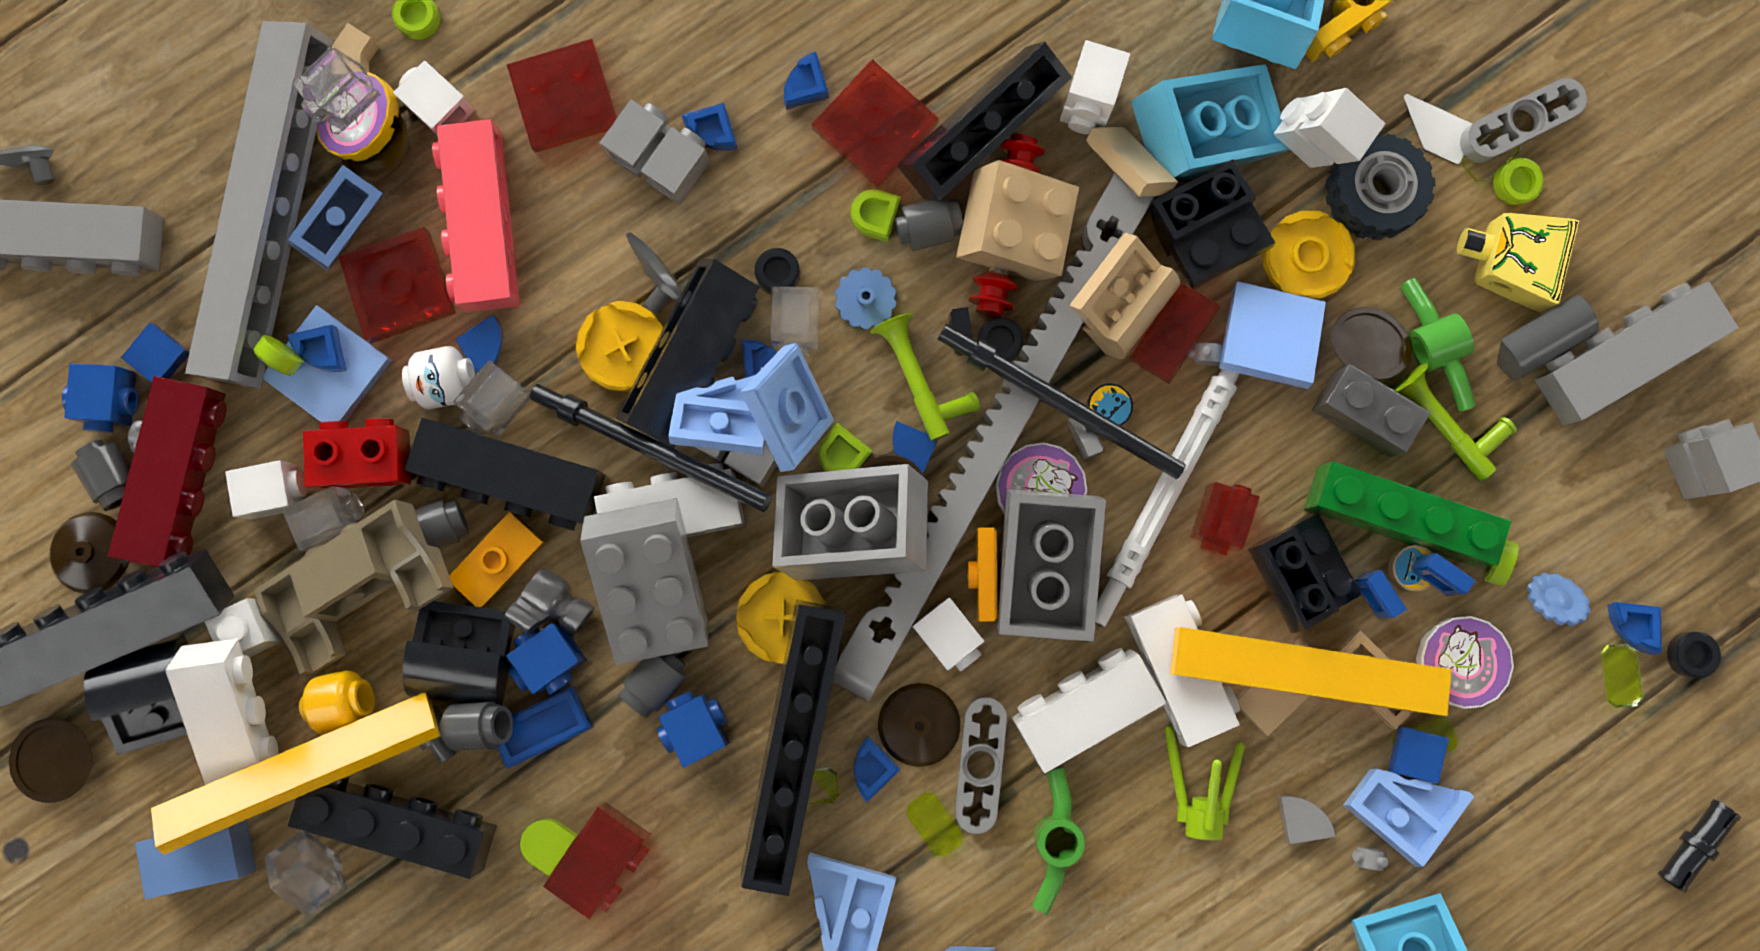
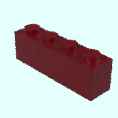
M158 376L153 377L108 557L159 567L158 565L162 561L176 553L185 551L190 556L193 549L191 531L194 519L200 514L204 505V492L202 488L206 472L212 468L215 461L216 452L213 444L217 428L223 424L226 417L227 407L224 402L226 393L205 386Z

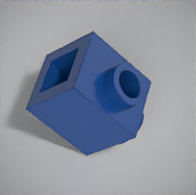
M69 363L68 383L62 393V405L65 409L64 418L83 423L82 430L89 432L113 433V425L131 426L132 416L137 411L139 402L138 393L135 389L136 372L113 365Z
M552 623L542 631L537 628L529 634L523 633L514 640L517 648L506 655L513 665L508 669L512 679L523 691L529 689L532 694L547 690L549 695H553L572 682L574 679L570 672L587 661L573 638L560 628L559 623Z
M690 690L666 702L669 712L659 716L662 726L657 728V732L667 752H676L683 768L730 743L722 727L728 724V720L717 699L709 701L706 693L694 698Z

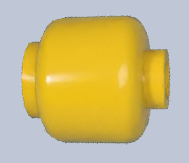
M345 670L320 675L311 679L299 701V711L302 719L308 723L311 729L317 734L325 735L369 716L374 710L375 696L369 682L360 677L356 672Z

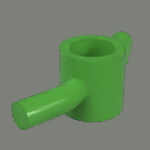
M1417 279L1407 280L1401 285L1400 290L1422 324L1421 327L1409 333L1411 351L1419 366L1428 363V368L1425 372H1432L1441 367L1443 368L1459 411L1475 407L1474 395L1466 371L1460 359L1470 356L1474 352V341L1469 327L1463 318L1456 313L1440 318L1433 303Z
M1064 766L1055 767L1047 772L1054 802L1053 813L1043 818L1036 826L1034 832V844L1042 858L1047 862L1046 877L1035 897L1032 907L1046 915L1049 914L1063 885L1065 868L1075 864L1083 855L1085 848L1084 836L1080 828L1071 820L1072 797ZM1057 827H1062L1066 833L1072 834L1071 846L1058 854L1047 851L1045 845L1049 840L1048 833Z

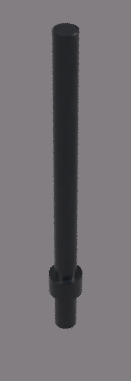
M946 323L937 340L968 357L967 363L982 372L987 368L1177 480L1186 467L1184 462L996 353L997 347L982 338L976 341Z
M536 384L530 393L532 401L557 412L559 419L573 426L584 425L761 512H765L771 503L772 496L588 408L586 401L572 394L563 396L540 384Z

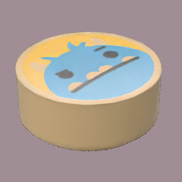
M1417 545L1398 549L1391 556L1388 563V574L1391 581L1399 589L1408 592L1428 589L1432 585L1413 573L1411 568L1420 555L1433 553L1427 548Z

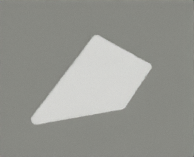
M1409 94L1404 95L1405 103L1423 148L1455 164H1459L1464 155L1461 150L1460 139L1463 132L1472 123Z

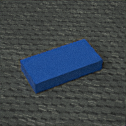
M575 686L512 715L513 732L511 738L507 743L497 747L506 769H509L594 728Z

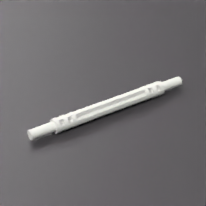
M1221 369L1218 376H1212L1207 390L1204 391L1200 403L1197 404L1194 414L1172 454L1173 457L1184 462L1186 467L1177 480L1164 472L1160 476L1130 535L1124 541L1121 552L1116 556L1113 567L1110 568L1106 575L1110 580L1097 602L1095 623L1106 627L1126 587L1132 588L1137 574L1140 573L1144 561L1149 556L1150 549L1216 425L1219 424L1224 410L1227 409L1231 397L1235 394L1237 387L1234 384L1240 373Z

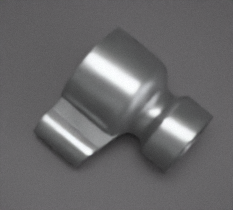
M543 567L530 580L517 601L510 606L504 618L527 634L536 630L544 622L556 619L559 621V626L562 630L575 637L589 620L595 607L583 598H573L569 583L548 568Z

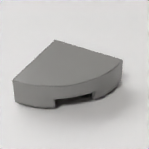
M1072 418L1066 419L1083 461L1098 456L1103 452L1104 446L1096 432L1091 431V429Z
M1278 796L1285 839L1288 844L1336 837L1329 818L1316 805L1295 796Z

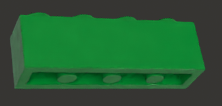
M1333 461L1317 466L1304 510L1316 514L1319 513L1322 516L1412 546H1422L1433 553L1475 567L1499 565L1512 522L1511 520Z

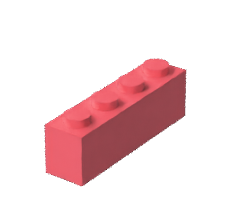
M491 119L437 126L438 141L433 142L432 152L435 165L442 172L443 185L437 186V200L441 212L446 213L447 229L442 230L441 240L444 253L451 260L452 274L446 275L448 296L451 301H455V305L466 313L519 307L520 298L502 132Z

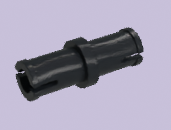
M1715 799L1710 802L1711 805L1691 832H1683L1679 838L1682 844L1662 871L1658 872L1661 878L1683 893L1688 891V887L1707 861L1711 860L1714 862L1720 854L1716 849L1736 822H1739L1742 818L1734 810Z

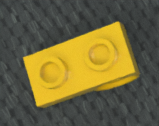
M1334 0L1332 8L1335 18L1319 28L1305 54L1312 63L1324 54H1327L1330 59L1335 57L1353 42L1350 36L1363 29L1367 34L1383 23L1389 17L1386 9L1394 0H1365L1367 6H1360L1353 0Z

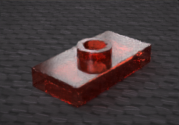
M1180 282L1179 288L1154 320L1130 356V360L1167 384H1170L1220 310V306Z

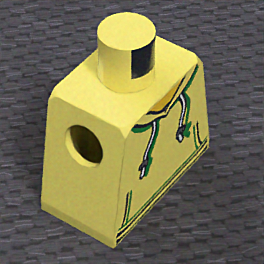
M1503 213L1489 223L1486 233L1465 228L1458 241L1457 254L1479 260L1474 278L1477 285L1531 310L1543 312L1558 305L1560 302L1579 220Z

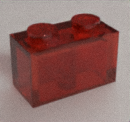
M605 802L597 807L543 887L588 919L593 917L599 909L607 913L623 890V888L617 885V882L626 869L634 873L649 853L650 849L643 844L651 833Z

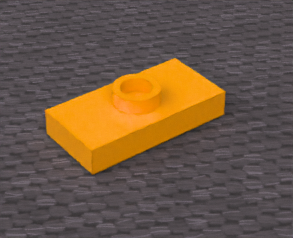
M508 512L449 575L451 583L475 607L486 608L545 545V542L517 515Z
M977 528L975 530L976 561H968L967 584L968 589H976V621H995L997 619V530H994V528Z

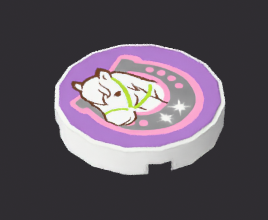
M1044 442L1025 445L1010 454L999 470L995 484L997 504L1003 514L1005 513L1006 489L1087 494L1085 472L1076 457L1060 446Z
M1472 616L1450 617L1440 621L1421 639L1416 655L1417 664L1452 669L1449 705L1462 709L1483 707L1498 699L1508 687L1514 668L1512 649L1503 633L1490 622Z

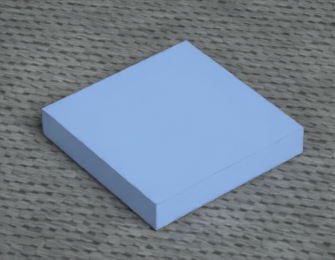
M1237 281L1232 291L1219 368L1309 389L1314 382L1326 302Z
M316 305L295 333L331 324L338 328L346 371H324L304 361L297 372L291 376L282 374L269 366L264 372L263 380L320 422H346L392 362V359L323 308ZM288 341L286 345L293 349Z
M797 343L783 346L741 391L780 472L794 470L834 422Z

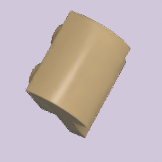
M1124 233L1069 306L1085 323L1082 329L1106 355L1117 359H1124L1179 288L1180 280L1172 268L1159 264L1137 236Z

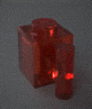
M1218 482L1207 485L1190 537L1202 541L1201 549L1220 556H1227L1229 550L1233 552L1243 550L1260 496L1251 494L1252 489L1238 484H1234L1233 487Z

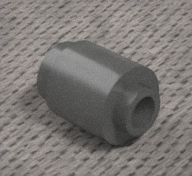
M943 197L941 200H928L902 207L903 216L895 218L901 245L909 243L912 251L953 242L954 236L961 235L963 227L962 215L956 198L946 201Z
M96 440L82 446L75 452L77 458L71 463V466L91 500L95 504L99 503L104 511L120 507L130 467L115 443L104 444L102 440Z
M442 499L415 509L425 541L429 546L442 549L460 542L461 536L469 534L465 515L456 499L447 503Z
M675 653L641 660L623 681L625 687L619 693V696L637 713L648 718L653 711L659 712L687 679V676L682 671L686 663Z
M495 702L457 703L450 705L445 710L439 723V732L445 745L453 751L496 749L501 744L507 743L511 738L513 718L507 707L497 705Z

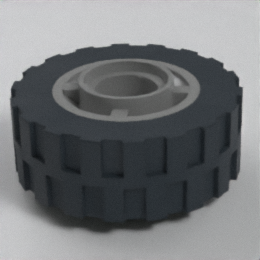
M1378 134L1360 161L1342 164L1334 163L1328 172L1330 177L1326 180L1325 189H1327V205L1331 207L1333 218L1341 222L1349 231L1355 233L1356 237L1362 239L1367 237L1372 238V240L1395 237L1414 225L1428 211L1427 207L1432 203L1435 195L1432 194L1433 187L1436 186L1435 177L1433 178L1431 172L1433 168L1430 161L1427 162L1423 156L1425 153L1420 148L1414 147L1408 139L1397 138L1394 134H1386L1385 136H1379ZM1373 180H1378L1385 186L1386 195L1376 191Z

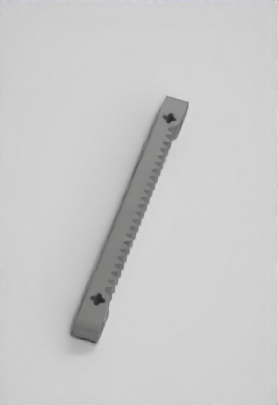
M1114 173L1084 227L1081 237L1084 251L1077 250L1071 262L1072 266H1068L1062 278L1063 282H1059L1053 293L1055 298L1051 297L1044 309L1047 314L1042 313L1035 325L1039 330L1033 329L1027 339L1030 346L1023 345L1018 355L1022 362L1014 361L1015 364L1047 383L1050 382L1083 323V320L1069 306L1124 233L1133 235L1154 196L1138 197ZM1105 227L1113 230L1108 242L1099 238ZM1005 379L1000 387L1005 394L996 393L992 401L997 410L987 409L983 417L988 426L978 425L974 435L980 442L969 441L965 450L971 458L960 457L956 464L963 475L951 473L947 480L955 491L942 489L938 496L946 507L933 505L929 513L937 522H927L926 571L894 574V577L901 584L900 588L886 587L884 590L892 600L889 607L874 608L865 614L836 663L832 682L867 702L871 699L1039 401L1038 398ZM884 617H888L892 620L890 628L896 632L892 640L884 638L881 643L875 642L872 639L875 632L869 628L870 623L873 620L881 622Z

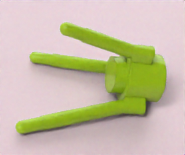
M1168 725L1165 728V735L1178 804L1177 821L1186 823L1185 835L1188 837L1212 841L1222 840L1224 825H1228L1229 808L1241 767L1245 745L1243 742H1238L1235 746L1221 800L1218 799L1222 763L1216 759L1212 763L1208 796L1192 797V805H1188L1174 728Z

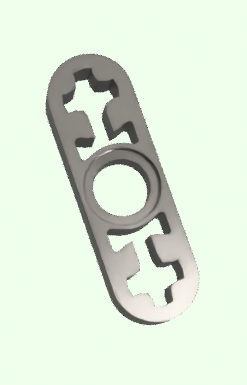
M1570 78L1559 79L1474 122L1461 136V150L1473 162H1489L1567 123L1579 115L1587 103L1586 91L1576 80ZM1566 96L1569 99L1570 103L1568 105L1560 106L1547 113L1544 107L1557 97ZM1516 110H1524L1532 116L1534 121L1532 131L1524 132L1514 125L1513 114ZM1500 128L1502 136L1495 139L1489 145L1480 146L1477 143L1476 139L1480 135L1486 136Z
M990 697L974 699L968 704L964 713L955 816L961 828L972 834H981L991 829L996 822L998 814L1007 715L1004 707ZM983 705H990L991 713L998 715V722L989 724L987 735L988 739L997 738L995 748L985 743L969 745L970 735L977 738L980 736V724L972 721L973 713H980ZM978 751L989 753L994 760L992 772L984 778L972 776L967 769L969 757ZM965 782L978 787L992 785L991 794L982 791L981 804L983 808L989 809L988 816H980L979 824L971 823L969 815L963 813L964 807L972 806L974 796L973 789L964 791Z

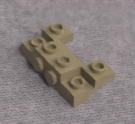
M393 500L362 521L341 529L340 535L326 544L308 550L304 558L254 589L261 615L283 638L294 658L299 675L313 676L347 655L336 621L396 585L402 597L405 608L415 611L420 610L451 591L453 586L440 549L427 545L413 504Z

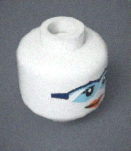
M444 346L414 353L409 359L408 366H404L402 369V382L408 398L411 401H416L422 408L430 410L465 402L469 395L470 386L476 383V374L473 363L469 358L463 359L460 352L453 346Z

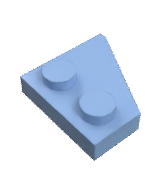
M756 375L737 381L734 380V377L716 381L708 388L697 387L677 393L668 435L670 444L763 455L765 440L741 394V391Z
M1369 769L1343 806L1415 867H1424L1474 796L1467 791L1433 785L1432 782L1416 778L1410 779L1380 769Z
M810 852L807 865L813 885L814 902L822 933L823 950L877 951L896 877Z

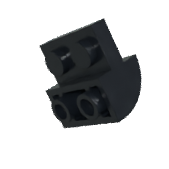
M1233 159L1160 196L1151 203V217L1160 243L1167 256L1173 255L1192 290L1272 249L1275 244L1273 237L1253 205L1256 197Z
M1319 513L1309 516L1248 548L1291 633L1307 630L1338 612V608L1362 595Z
M433 601L421 608L418 613L413 640L407 641L405 647L403 685L406 694L409 697H414L421 693H426L430 700L456 704L495 702L497 705L502 706L509 676L508 669L511 666L506 655L510 651L515 627L514 624L504 618L507 611Z
M184 633L169 636L85 672L84 696L89 716L92 722L102 719L117 755L188 735L165 671L180 647L189 645Z

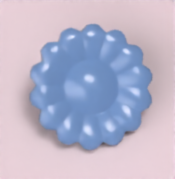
M863 267L860 271L851 270L848 277L841 278L840 287L835 290V296L837 297L835 307L841 311V319L849 321L850 326L854 328L860 326L862 329L868 330L872 326L879 325L883 320L891 318V310L896 307L894 299L896 289L891 286L890 278L882 276L880 270L871 271L868 267Z
M1544 572L1540 576H1534L1531 579V583L1526 587V590L1529 592L1527 599L1533 603L1534 610L1542 613L1543 617L1548 621L1554 620L1558 625L1568 624L1574 627L1578 623H1584L1587 616L1591 613L1589 607L1590 600L1584 595L1583 589L1575 585L1571 579L1563 578L1558 573L1551 575Z

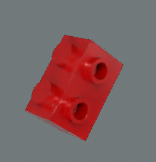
M375 418L365 420V427L348 428V422L327 421L319 423V430L303 431L304 487L317 490L411 485V472L405 471L410 454L409 430L394 425L393 419Z

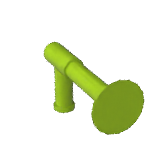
M906 313L880 323L870 333L881 335L893 348L914 396L913 400L931 442L950 434L945 423L946 420L969 412H977L980 409V403L976 394L970 392L958 399L940 405L937 404L909 340L908 326L914 314Z
M1428 363L1414 368L1399 379L1390 389L1405 395L1417 405L1430 412L1428 418L1448 440L1450 447L1479 481L1491 476L1495 472L1496 467L1487 456L1510 435H1514L1517 432L1514 423L1506 417H1501L1498 423L1475 443L1467 433H1464L1430 391L1425 379Z

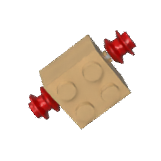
M1012 135L1011 140H1005L1000 144V147L1008 153L1007 159L998 160L975 169L973 173L956 258L989 268L988 272L973 277V282L980 286L979 295L969 297V302L977 305L976 312L987 316L1002 317L1003 311L1013 310L1014 306L1006 300L1007 292L1017 290L1018 286L1007 276L1008 274L1034 282L1062 276L1079 187L1041 174V169L1033 163L1034 158L1045 154V150L1037 145L1038 140L1028 135Z

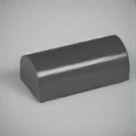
M1580 295L1573 296L1501 340L1497 365L1511 379L1520 380L1599 332V321L1595 312Z

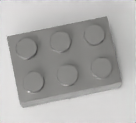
M909 464L777 476L772 567L795 580L925 572L928 481Z
M1006 489L997 619L995 622L999 634L1094 642L1106 507L1105 499L1093 495Z
M673 498L585 516L580 542L615 665L708 647V617L678 499Z

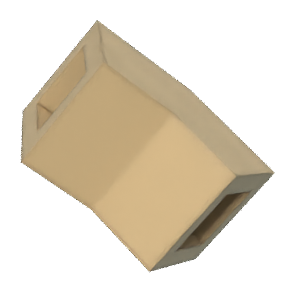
M347 23L332 45L333 74L341 78L351 72L366 71L369 73V62L379 49V46L371 37Z

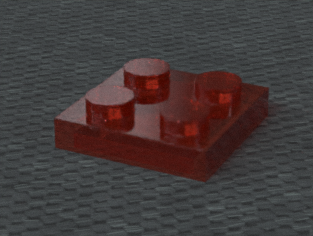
M592 39L506 64L528 139L535 153L606 132L617 119L597 49Z
M872 59L811 125L812 130L879 188L897 168L896 165L912 152L936 127L939 118Z
M425 227L339 256L363 338L370 344L456 314L453 302L447 293L446 281L431 234Z

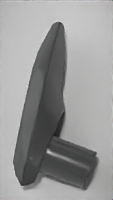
M33 145L0 150V165L8 167L30 166L36 185L50 184L55 181L48 161L53 154V149L43 145Z
M629 232L626 234V237L634 253L643 264L646 275L657 285L644 304L651 311L659 314L671 298L674 300L680 298L677 281L661 259L642 240Z

